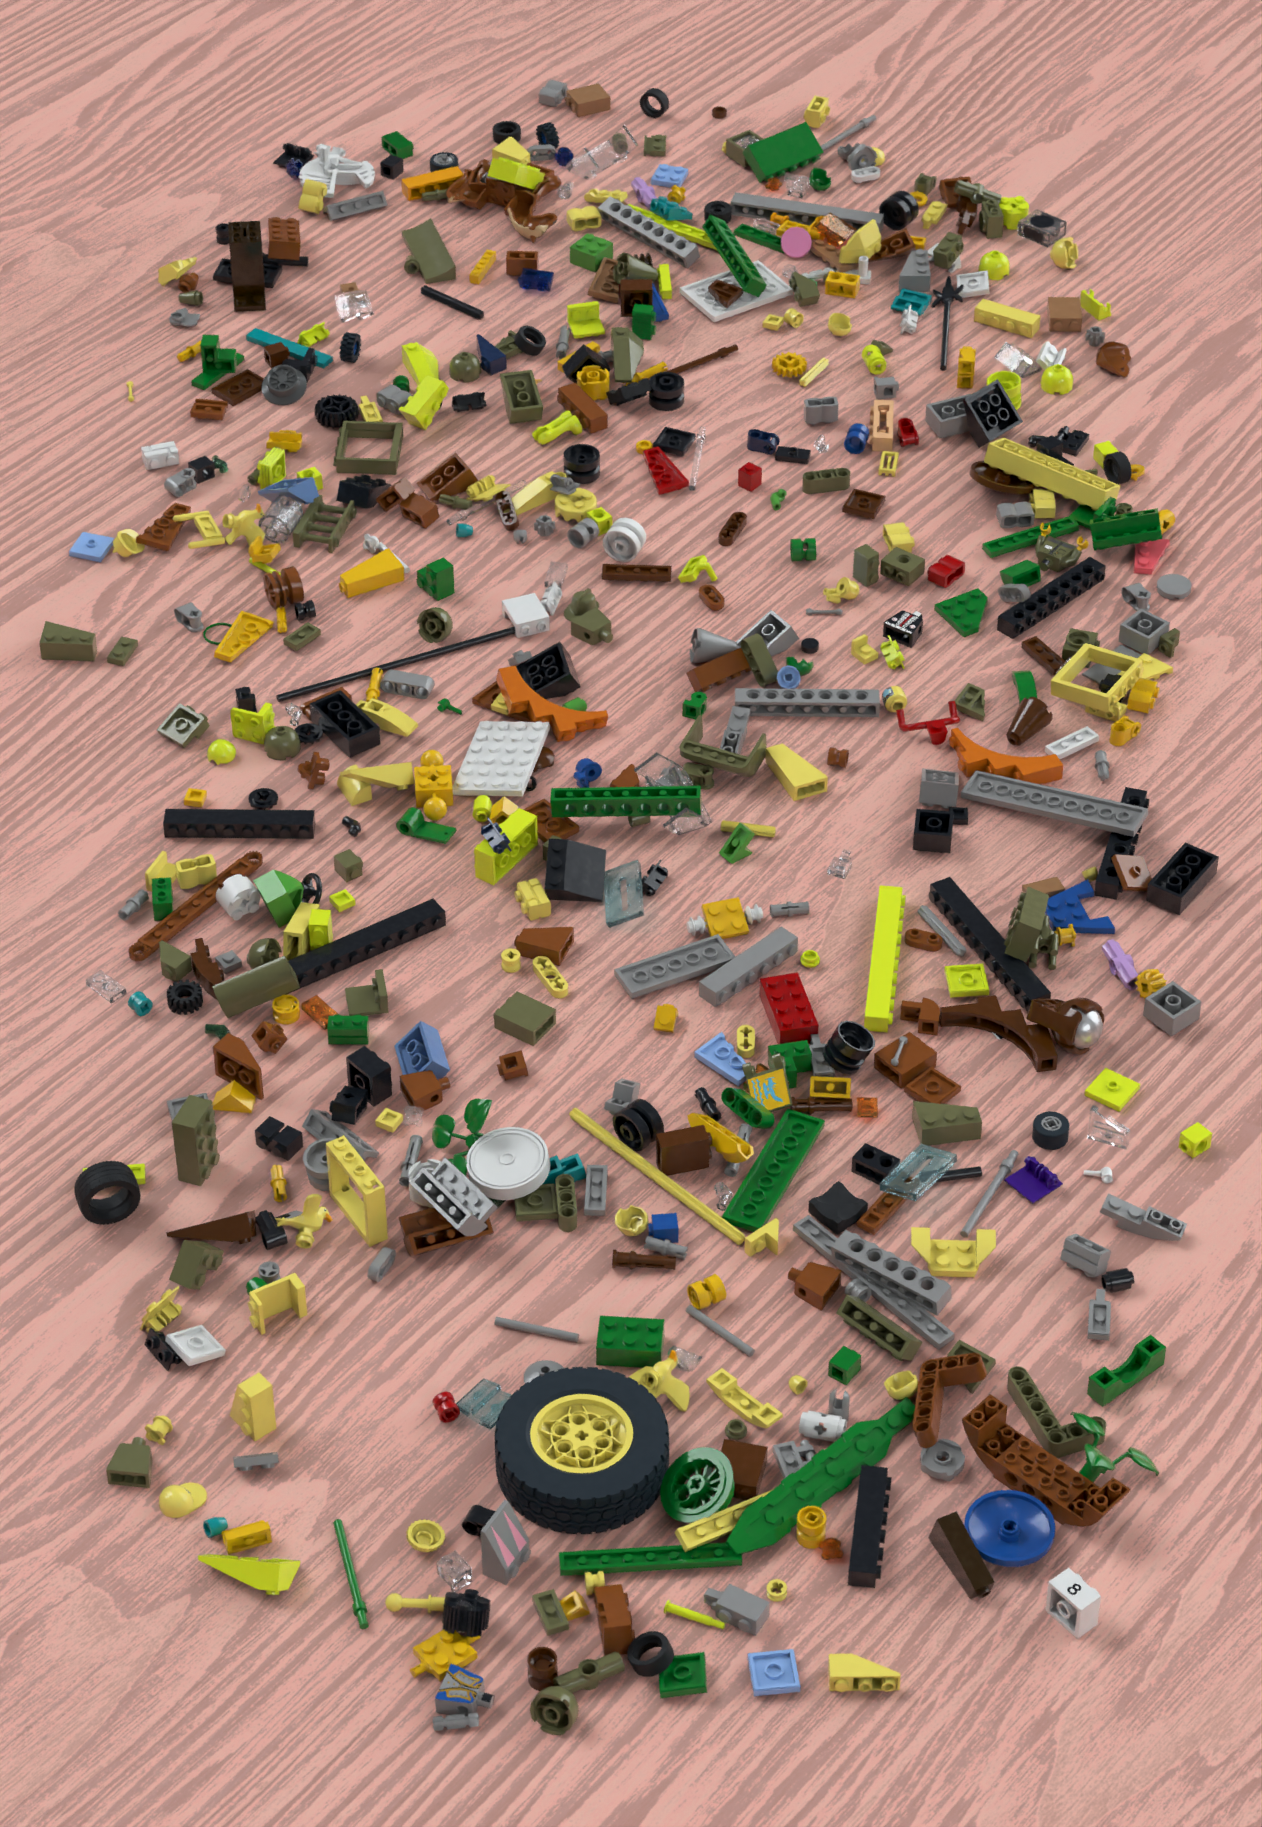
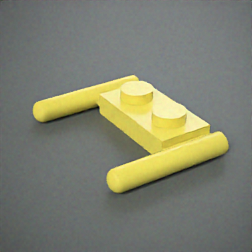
M209 511L173 516L174 522L194 520L204 539L202 541L190 542L188 544L189 549L225 544V539L222 537V533L211 514H209Z

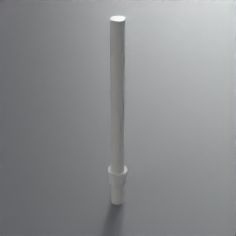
M872 115L860 120L855 126L821 145V148L824 151L861 128L868 127L871 122L876 120V116Z
M1012 1150L1007 1159H1004L1000 1164V1170L960 1232L961 1236L968 1237L1004 1177L1013 1169V1163L1019 1155L1016 1150Z

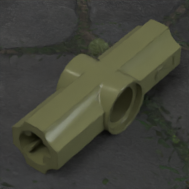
M958 180L954 188V193L970 198L974 204H980L982 201L997 200L999 204L1001 200L1000 194L986 190L984 185L980 183L970 184Z
M618 1652L610 1653L597 1660L585 1659L580 1662L578 1668L553 1678L554 1686L566 1688L571 1693L581 1689L593 1690L599 1685V1681L625 1671V1665Z

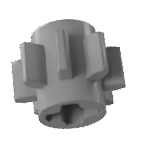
M1094 326L1087 330L1085 341H1089V345L1096 347L1104 343L1105 332H1102L1100 327Z
M547 515L540 516L536 519V523H534V530H538L540 536H549L553 533V529H555V521H552V518Z

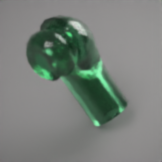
M217 455L212 457V461L221 473L228 471V464L225 461L221 460Z
M205 1025V1034H215L220 1040L230 1033L225 1025Z

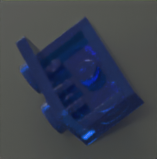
M523 268L522 275L518 278L519 286L523 289L550 291L554 272Z

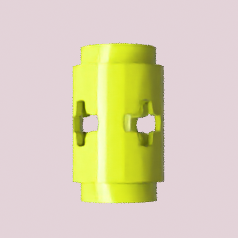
M867 345L862 351V358L869 372L879 375L885 371L887 363L877 346Z

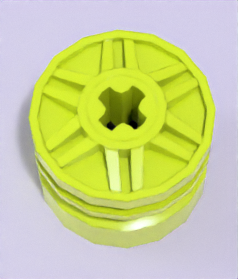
M999 371L991 374L987 378V385L998 379L1013 406L1018 410L1022 403L1020 376L1010 371Z

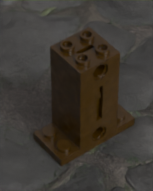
M260 221L228 222L234 312L266 310Z

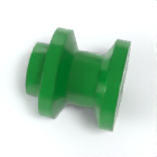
M399 375L394 378L393 385L400 388L401 391H410L409 379L406 376Z

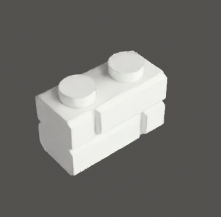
M174 441L141 447L142 459L146 470L179 464V454Z

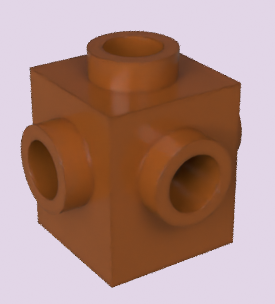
M262 1021L251 1035L261 1050L264 1052L270 1051L275 1054L288 1040L283 1033L284 1029L276 1023L273 1025Z

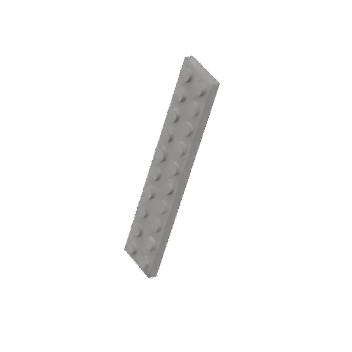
M977 770L961 791V798L1133 837L1148 816V808Z

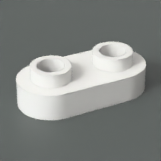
M875 166L855 169L851 172V179L855 183L876 180L880 177V169Z

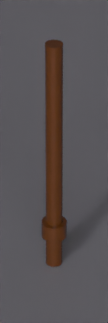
M735 344L727 348H720L715 353L666 372L679 374L714 359L727 357L730 353L737 351L738 346Z

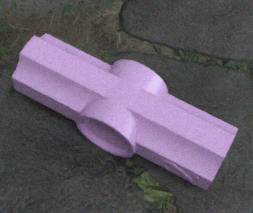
M636 177L631 182V187L636 192L638 201L643 202L650 209L652 199L657 198L654 188L652 186L648 187L643 179Z
M1114 939L1108 940L1102 945V951L1109 961L1111 973L1118 975L1125 988H1128L1130 991L1135 990L1138 987L1135 984L1138 981V973L1134 969L1131 955H1126L1119 943L1114 941Z

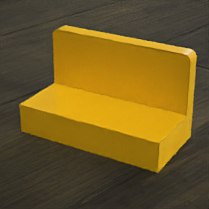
M264 1520L229 1529L221 1533L228 1555L272 1543L269 1523Z

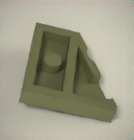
M512 330L508 332L506 338L503 337L501 342L495 346L506 355V359L522 353L515 344L514 337L516 333Z
M968 683L955 699L956 709L984 721L985 690Z

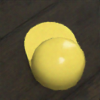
M197 1483L167 1486L159 1496L160 1510L167 1517H183L200 1508L206 1502L207 1492L202 1485Z

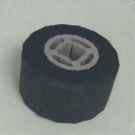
M1051 1111L1037 1115L1033 1121L1032 1138L1034 1143L1047 1150L1060 1149L1065 1146L1069 1136L1070 1123L1068 1119L1060 1113Z

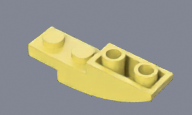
M371 698L368 702L360 700L356 704L374 723L379 724L381 730L408 737L418 727V723L408 715L380 700Z

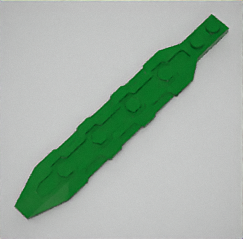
M906 1397L878 1420L857 1422L842 1433L837 1441L825 1450L822 1449L815 1454L811 1461L797 1472L791 1473L784 1478L779 1486L766 1496H761L744 1509L726 1541L729 1548L738 1556L777 1543L797 1524V1514L803 1507L816 1506L821 1508L825 1501L838 1491H843L852 1483L853 1479L860 1475L861 1465L874 1466L886 1457L891 1439L913 1422L915 1405Z

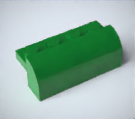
M1158 508L1090 520L1094 550L1162 539Z

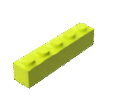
M659 264L657 272L660 295H662V299H672L669 264Z

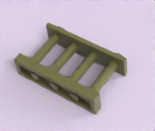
M319 495V497L313 499L314 502L310 503L293 531V545L300 548L306 540L325 543L329 545V553H333L335 548L339 546L340 539L350 522L356 517L357 509L354 507V501L352 500L347 508L325 505L322 495ZM326 511L343 515L339 518L320 513ZM322 521L334 523L337 525L335 527H329L315 524V522ZM318 531L330 533L331 535L330 537L309 534V532Z

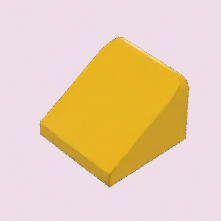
M576 1590L559 1601L568 1621L590 1614L584 1597Z

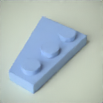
M722 1032L694 1052L696 1059L735 1085L740 1086L746 1081L742 1064H746L741 1056L736 1054L733 1045L726 1041L725 1035Z

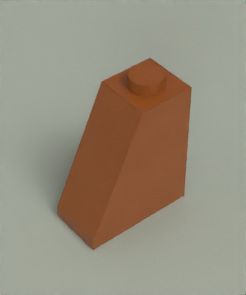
M574 927L523 928L520 935L516 936L514 946L520 952V956L530 959L546 956L554 965L560 966L574 943Z

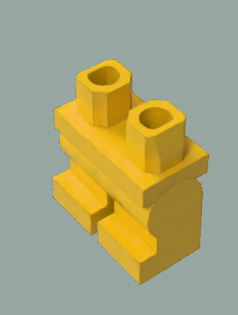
M963 346V348L959 349L957 388L973 389L976 349H972L971 346Z

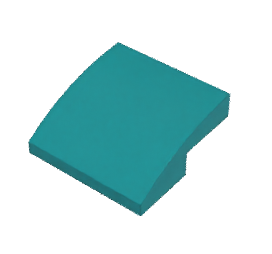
M902 288L899 296L895 297L891 309L903 312L912 305L911 310L916 311L918 316H921L928 308L932 295Z

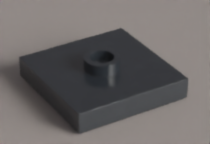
M665 427L653 443V448L659 447L663 452L684 456L696 439V434Z

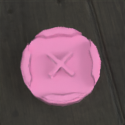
M792 227L786 230L781 239L783 252L791 258H802L807 255L812 244L809 233L800 227Z

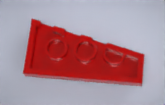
M659 447L643 451L644 459L659 495L689 487L688 479Z

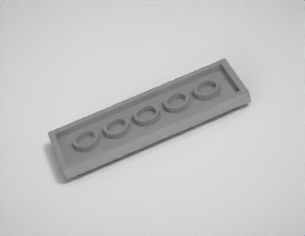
M719 934L614 969V975L631 999L715 971L735 958V955Z

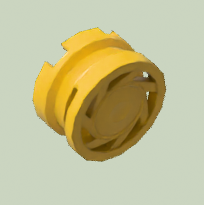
M282 995L273 1000V1018L277 1023L289 1025L298 1021L300 1018L299 1000L295 996Z

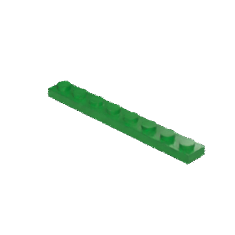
M726 1543L704 1544L687 1552L684 1551L681 1545L559 1552L560 1576L585 1575V1572L597 1574L598 1571L621 1573L742 1566V1554L736 1556Z

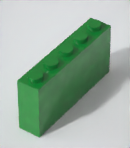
M804 122L750 144L742 153L759 183H762L764 181L770 182L776 176L778 178L782 177L788 171L791 173L800 166L803 168L810 162L815 163L819 161L824 151L807 122Z

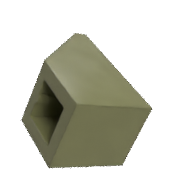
M792 272L789 286L794 291V299L798 302L799 307L817 304L820 293L816 283L797 272Z

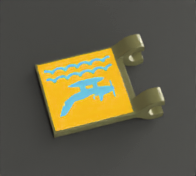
M780 1053L772 1055L775 1068L756 1073L755 1067L751 1066L750 1062L742 1064L749 1094L770 1112L793 1106L785 1071V1058L781 1057Z

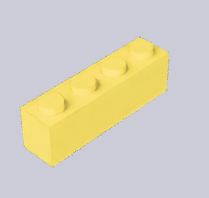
M982 299L974 310L975 322L1032 338L1040 329V315Z

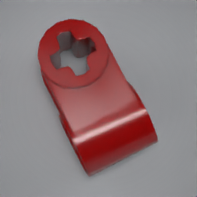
M909 418L899 419L897 437L901 447L911 444L919 445V436L913 421Z

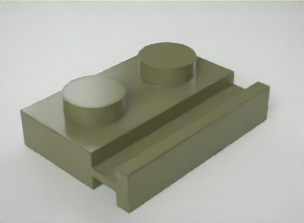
M645 135L644 156L646 154H650V156H665L666 136L651 135V137H647Z

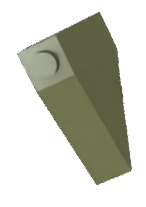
M612 328L611 350L615 382L631 383L640 359L644 354L643 341L629 328Z

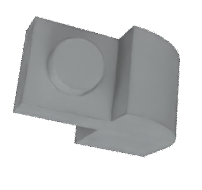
M623 1078L615 1082L613 1096L605 1102L604 1110L610 1111L609 1113L615 1115L621 1109L627 1108L630 1103L638 1099L641 1083Z

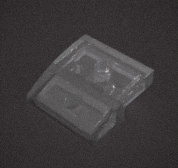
M366 290L350 291L334 297L342 323L355 317L362 320L374 314Z

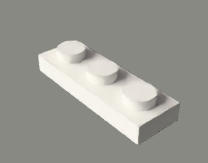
M1087 726L1046 745L1045 752L1048 755L1056 754L1059 759H1062L1098 742L1099 735Z

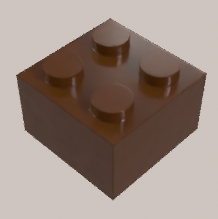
M652 279L620 280L621 317H632V310L636 303L653 305Z

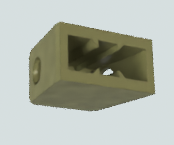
M595 607L571 621V635L590 645H595L601 641L610 643L613 639L611 621Z
M133 1438L132 1444H119L106 1469L108 1484L150 1488L152 1454L151 1447L145 1445L146 1441L143 1438Z

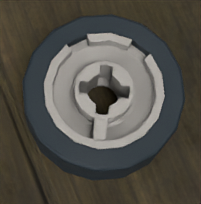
M440 152L430 158L431 172L458 166V157L453 153Z

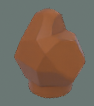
M194 272L182 275L179 279V290L183 293L195 290L198 284V275Z

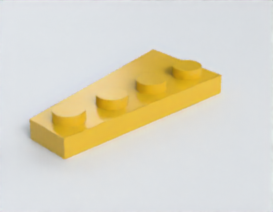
M241 611L215 650L214 657L231 663L273 627L274 621Z

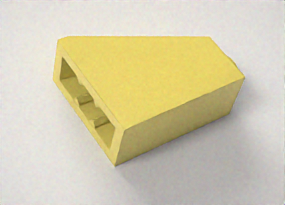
M513 137L507 138L492 149V158L498 159L502 157L525 165L531 163L530 153Z

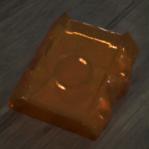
M831 212L815 226L820 235L827 237L828 244L839 247L857 230Z

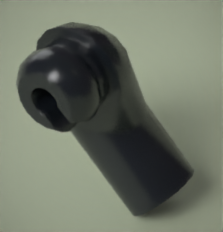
M1032 435L1028 438V445L1035 447L1037 442L1047 437Z

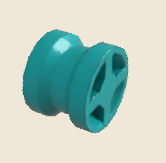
M139 991L130 996L128 1006L138 1016H145L151 1011L153 1002L146 998L143 992Z

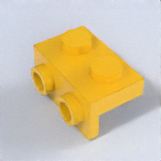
M257 536L248 548L252 562H262L263 564L272 562L281 550L280 543L263 545L262 537Z

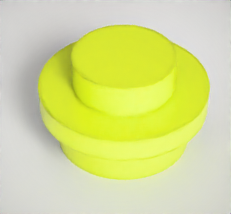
M807 950L803 952L800 962L803 966L812 968L820 963V957L816 951Z

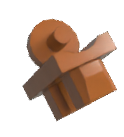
M313 752L310 762L305 761V763L298 765L297 771L301 774V778H306L309 782L308 789H314L315 784L324 785L325 773L319 772V770H329V759L320 758L319 752Z

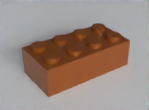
M279 217L268 218V258L299 260L301 244L299 220L294 218L286 220Z

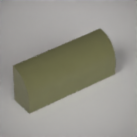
M285 956L212 986L219 1005L227 1018L300 988L296 973Z

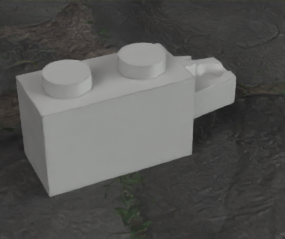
M731 1584L727 1586L724 1592L708 1588L704 1593V1603L716 1611V1618H719L724 1623L738 1627L743 1632H749L756 1636L769 1618L770 1602Z

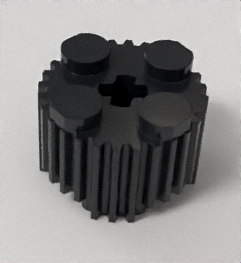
M473 1589L465 1590L464 1594L446 1593L442 1619L443 1629L454 1634V1630L461 1633L466 1632L467 1636L471 1638L473 1636H482V1630L487 1629L489 1624L490 1600L481 1597L479 1592Z

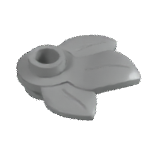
M183 308L172 313L169 321L175 326L192 327L197 325L200 314H190L187 308Z

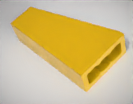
M389 548L341 574L339 589L347 598H351L404 581V566Z

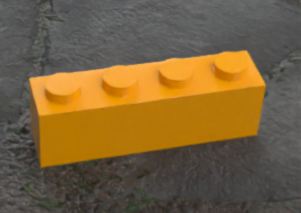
M456 166L401 179L402 193L408 201L422 198V193L432 192L436 189H448L464 174Z

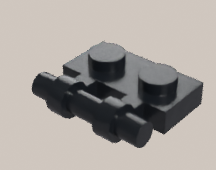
M1068 426L1061 428L1057 433L1058 435L1055 436V438L1063 442V453L1077 456L1089 440L1088 433L1080 430H1074L1070 433Z

